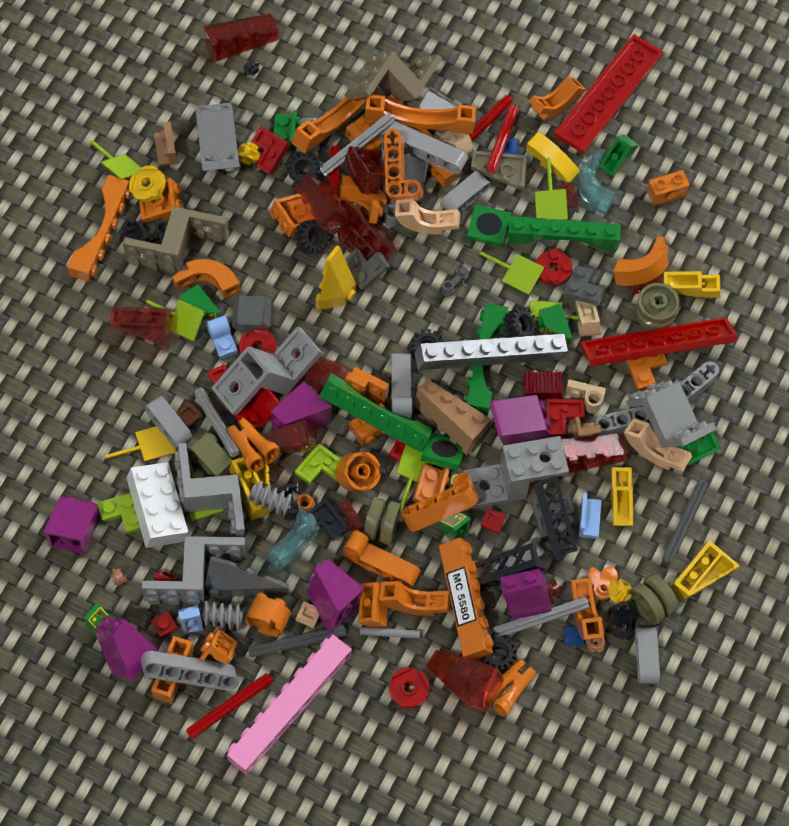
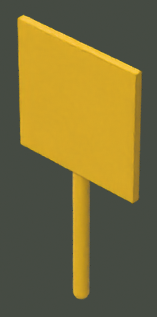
M156 426L135 432L139 446L107 454L105 458L108 459L141 449L144 461H149L173 454L176 450Z

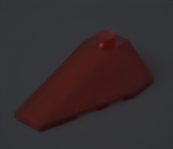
M303 420L262 434V436L268 441L274 442L280 448L279 453H305L310 451V448L316 447L317 431ZM249 442V444L251 445V447H252L256 452H259V451L256 449V447H255L251 442Z
M435 650L426 665L467 707L483 714L486 713L504 682V678L497 668L483 662Z

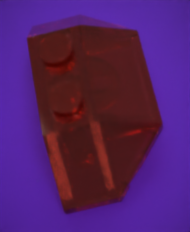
M346 201L335 213L338 241L350 254L355 249H359L366 261H368L376 252H381L388 262L397 251L392 239L377 224L369 223V215L351 202Z

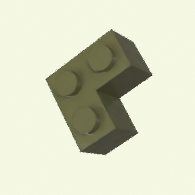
M212 433L195 434L186 443L188 459L192 464L198 463L210 477L218 476L232 461L229 453L224 447L221 448L218 445V440Z

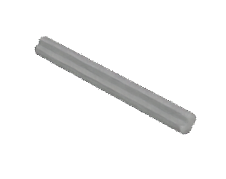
M390 112L384 115L320 167L322 174L327 176L395 122L394 116Z
M202 387L195 389V397L230 457L238 456L240 454L239 448L231 438L205 390Z
M583 597L553 607L550 612L520 618L493 628V631L497 637H500V635L507 636L588 609L589 603L587 598Z

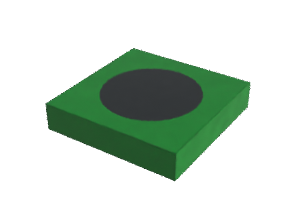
M476 204L467 239L503 247L511 213Z
M431 433L420 461L458 471L464 456L463 448L458 443L454 444L449 437Z

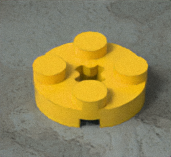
M154 166L140 168L141 171L137 174L134 173L130 179V192L141 202L159 200L162 197L166 184L165 175ZM148 181H150V185L148 187H145L144 184H147Z

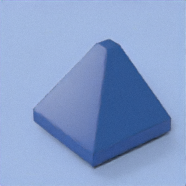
M516 138L507 140L503 153L520 155Z
M563 627L564 646H584V640L580 637L577 627Z

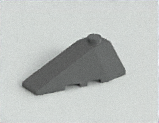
M213 556L210 558L205 588L206 592L212 596H256L257 593L283 595L289 592V585L285 582L266 575L259 577L254 573V570L249 568L247 570L236 568L237 564Z

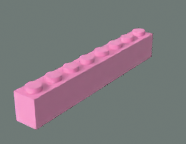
M332 635L330 639L326 638L321 643V649L317 653L310 655L307 665L304 668L300 667L296 671L292 682H287L280 691L282 693L268 703V709L264 713L261 712L254 720L255 724L251 728L247 727L241 734L240 741L237 744L234 742L227 750L228 761L246 776L352 656V649L336 636Z

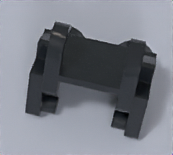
M131 217L126 219L120 236L122 242L126 237L155 243V236L152 233H148L140 221L133 220Z
M298 483L284 484L283 487L277 488V493H280L282 490L285 491V498L292 494L291 503L283 518L284 520L291 521L296 519V515L302 514L301 506H296V509L294 507L293 490L295 493H299Z
M630 602L617 603V606L608 609L611 619L610 625L605 627V632L614 634L613 636L619 639L630 640L634 635L632 624L637 617V611L631 606Z

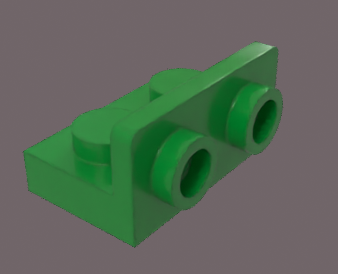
M293 110V115H275L274 134L290 143L287 150H294L295 147L291 142L296 128L300 126V117H297V110Z
M713 431L685 446H677V448L689 451L692 455L686 466L721 449Z

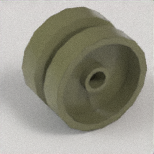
M653 283L643 288L638 296L635 308V316L638 322L648 330L671 326L679 308V297L676 291L663 283Z
M374 497L367 513L364 534L369 540H375L379 530H381L380 542L391 545L400 516L401 504L391 501L387 506L386 512H384L385 500Z
M657 574L649 575L644 579L643 584L639 583L629 591L632 595V602L639 613L652 625H657L664 620L665 614L671 615L679 608L674 592L665 580Z

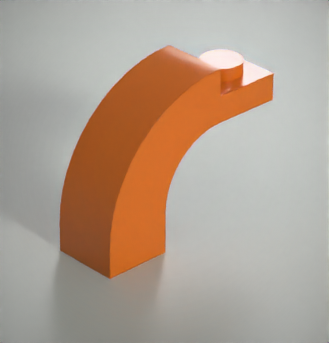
M567 76L553 92L544 97L532 96L528 102L532 105L533 111L543 120H547L568 109L586 89L575 77Z
M343 175L339 199L354 202L365 207L369 212V223L376 224L377 218L384 215L387 202L384 192L365 180Z
M657 236L650 253L642 258L634 260L618 259L613 270L616 285H639L661 275L669 265L667 256L668 245L665 243V238Z
M198 259L187 262V270L179 271L172 276L173 284L177 291L193 283L203 281L216 286L223 299L240 292V283L235 274L227 266L214 260Z
M591 578L571 580L572 601L586 597L589 603L588 609L574 613L580 637L583 640L604 637L602 618L598 616L595 608Z
M400 581L381 582L379 601L391 609L422 616H435V613L450 612L451 599L449 591H418L406 587Z

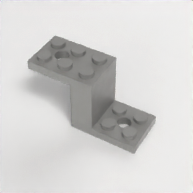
M222 103L195 106L202 170L207 173L218 172L217 169H225V171L236 170V167H240L232 104Z
M297 327L274 354L248 346L214 384L212 390L229 411L237 415L261 387L287 395L323 353L304 330ZM298 349H300L301 354L296 359L295 353ZM238 383L239 389L237 392H234V385Z
M671 380L660 383L656 382L647 386V389L644 391L639 390L630 395L631 398L626 400L628 407L643 406L661 448L685 446L717 429L714 422L706 423V421L698 423L680 382H672Z
M560 436L505 445L502 447L500 464L462 471L469 474L478 493L477 504L469 509L524 500L527 498L530 481L569 474ZM547 455L551 460L549 462H542L540 456ZM487 483L490 488L484 491L480 489L479 485Z
M179 443L178 451H175L174 464L175 470H177L178 498L180 505L183 506L184 513L227 509L228 520L231 521L230 537H244L245 528L238 474L190 479L186 443Z
M185 536L183 581H142V592L145 602L149 604L168 602L171 605H178L180 603L199 605L204 603L207 558L213 556L232 561L246 559L245 538Z

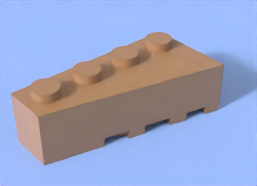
M429 379L419 387L413 401V405L428 420H433L441 432L445 431L454 444L458 443L463 448L462 452L466 455L484 437L491 422L489 417Z

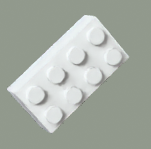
M169 463L131 467L126 479L145 547L149 548L183 542L188 534V529Z

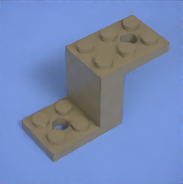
M393 51L371 54L367 57L363 68L357 72L355 80L348 85V90L344 96L348 100L369 97L378 85L388 97L393 94L396 99L401 101L416 99L442 58L438 54L415 58L411 62V67L408 68Z
M173 206L161 245L124 238L123 247L126 262L133 265H145L151 269L160 268L171 273L179 272L183 265L191 235L198 238H210L217 242H227L229 238L228 219L222 216Z

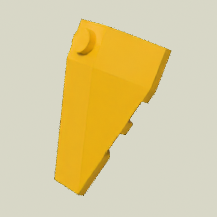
M336 246L325 261L322 273L324 278L319 284V288L322 289L321 294L318 293L316 296V308L318 310L345 306L356 295L354 278L341 248Z

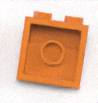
M172 178L165 179V188L159 200L151 202L139 201L141 220L144 223L162 218L164 221L169 220L173 206L183 208V203L179 199V194L182 193L179 183H176Z
M305 192L274 200L270 209L271 217L278 220L281 232L286 233L288 237L295 236L294 231H298L296 227L301 222L313 219L323 221V218Z
M357 367L345 377L344 381L348 382V385L377 405L382 403L385 406L388 402V383Z

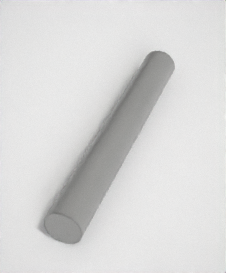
M360 627V635L416 639L420 637V631Z

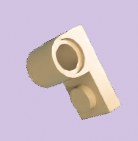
M446 131L437 138L439 141L464 151L467 155L474 151L469 134Z
M575 300L580 337L599 335L600 319L596 305Z
M569 380L566 394L573 398H584L585 411L595 414L601 409L606 388ZM589 400H595L597 403L592 404Z

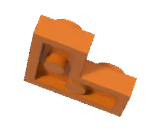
M665 354L655 357H642L637 360H625L637 391L645 390L647 386L656 383L651 372L652 369L667 365Z

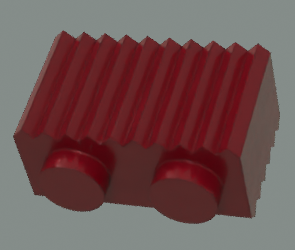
M529 370L524 372L523 397L537 395L539 400L562 399V372H557L556 370H548L546 372Z

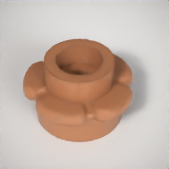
M121 567L116 570L113 568V573L110 574L113 583L123 586V583L127 582L124 571Z
M604 637L586 639L587 648L591 652H601L604 650L606 641Z

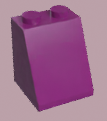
M303 381L271 411L272 431L278 437L282 436L287 440L331 423V405L319 397Z
M537 395L489 402L498 436L504 446L550 436L548 429H551L548 417L545 418L543 414L546 411L543 400L539 401Z
M71 496L59 497L44 531L48 546L87 555L99 515L98 505L89 500L84 502L78 501Z
M327 559L323 564L319 563L314 568V575L308 582L310 586L307 594L327 631L331 633L356 610L364 588Z
M539 568L500 577L503 596L513 620L552 611L547 581Z
M106 615L98 622V627L94 631L112 675L134 682L143 669L141 656L147 651H157V648L125 619Z

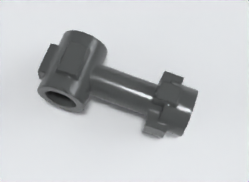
M466 267L457 268L455 270L456 275L452 280H446L441 284V294L444 297L452 296L455 291L454 287L462 279L465 281L468 279L470 272Z

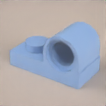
M225 315L207 321V329L219 358L223 359L237 354L238 350L231 336L230 327Z
M197 605L178 610L184 635L203 631Z

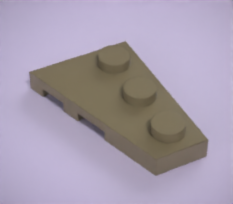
M472 152V171H478L480 174L524 191L526 155L502 153L496 172L492 174L486 171V166L492 152Z

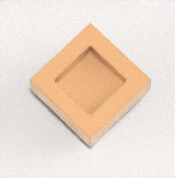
M304 601L295 620L314 628L319 614L314 605Z

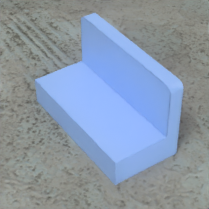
M583 493L581 501L578 537L598 539L602 500L587 499V493Z

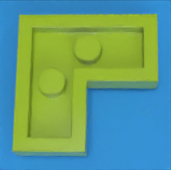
M318 444L295 470V475L311 485L323 471L338 482L334 471L340 458L321 444Z
M131 493L97 502L103 523L122 517L127 534L141 531Z

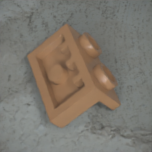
M171 121L163 122L164 129L154 134L159 166L177 164Z
M579 417L572 419L569 422L570 425L567 426L569 437L572 436L573 441L593 438L602 432L601 426L595 425L594 422L581 426Z

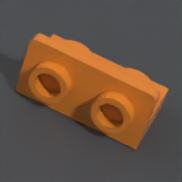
M424 463L420 470L412 501L420 502L443 492L450 479L448 475L449 469L444 468L440 470Z
M218 628L214 634L210 632L204 640L205 643L200 649L202 651L200 659L203 661L210 653L215 660L226 665L232 657L237 641Z

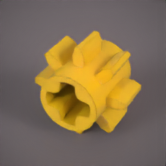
M249 141L247 144H241L237 151L238 156H240L239 161L247 165L256 163L260 157V152L257 151L259 146Z
M619 579L617 582L612 580L607 587L609 591L608 597L615 603L628 602L632 596L629 593L631 586L622 579Z

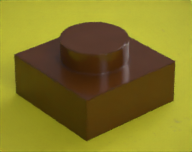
M190 402L185 404L176 413L188 429L202 418V413Z

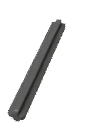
M697 481L662 557V562L667 565L672 563L708 485L706 481Z
M339 625L331 633L327 629L317 630L248 647L250 657L261 656L322 642L326 638L330 639L332 635L337 638L346 636V630L344 625Z

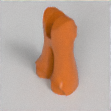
M242 418L238 421L242 431H239L235 425L227 428L231 438L241 451L249 471L257 472L264 468L262 457L268 464L278 457L280 448L274 442H270L260 435L246 419ZM249 442L256 447L262 457L251 447Z
M522 659L514 663L495 681L478 689V693L483 701L489 706L494 703V710L501 716L506 717L511 712L521 692L536 675V671L532 667H529L522 675L520 674L527 664ZM510 684H512V686L506 691V693H504L499 699H497L504 692V690Z

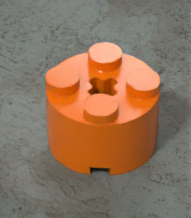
M349 453L339 460L334 475L344 489L351 492L372 489L378 483L381 474L379 473L380 464L371 453Z
M257 593L247 613L245 622L251 628L253 625L259 627L258 632L278 637V635H282L290 618L291 611L285 606L286 602L279 598L273 600L262 593Z

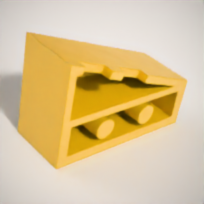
M243 457L232 460L229 468L230 475L238 474L240 497L251 521L267 516L270 513L268 511L269 505L263 509L260 502L256 506L254 505V498L247 502L255 484L257 485L260 481H263V488L270 484L269 466L263 457L264 468L257 472L249 471Z
M709 540L671 584L670 588L679 599L685 601L734 572L740 566Z

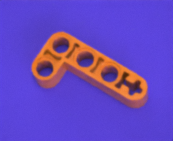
M389 129L384 135L386 193L394 203L397 200L412 198L415 201H419L423 197V189L420 183L416 180H405L403 138L397 129ZM398 154L396 159H390L392 155ZM393 172H399L398 176L391 177ZM412 188H418L417 192L410 193V190ZM399 189L398 194H391L393 190Z
M467 472L460 473L454 477L452 488L406 507L401 512V516L410 531H418L476 505L478 502L477 488Z
M353 530L344 546V557L349 561L390 581H400L410 589L413 588L421 573V570L414 564L370 544L368 537L362 532Z

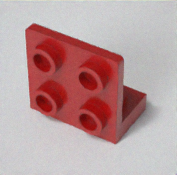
M261 387L237 415H232L237 421L242 418L246 419L259 431L265 428L271 419V411L280 404V401L270 390Z

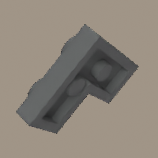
M355 249L345 258L351 274L361 290H366L390 268L381 252H376L366 261L362 252L359 249Z
M576 265L563 291V297L599 306L605 294V287L590 284L594 276V269Z
M570 494L563 495L568 515H574ZM535 500L532 501L531 505L540 540L548 538L539 502ZM553 500L549 506L550 510L558 514L561 504ZM556 521V523H555V528L559 530L558 524H557V521Z

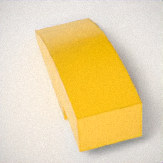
M539 131L527 143L526 151L541 161L540 165L546 169L547 157H550L551 173L567 184H570L580 173V170L572 160Z
M701 271L664 272V284L674 289L677 294L703 298H720V275H702Z
M612 467L610 471L613 526H633L632 468Z

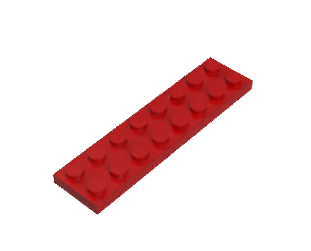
M633 34L557 128L554 136L582 154H585L659 61L663 51Z
M727 317L580 342L581 349L589 366H601L607 363L637 360L642 357H655L660 354H673L678 351H691L702 347L709 348L713 345H727L731 342H737L738 339L737 333Z

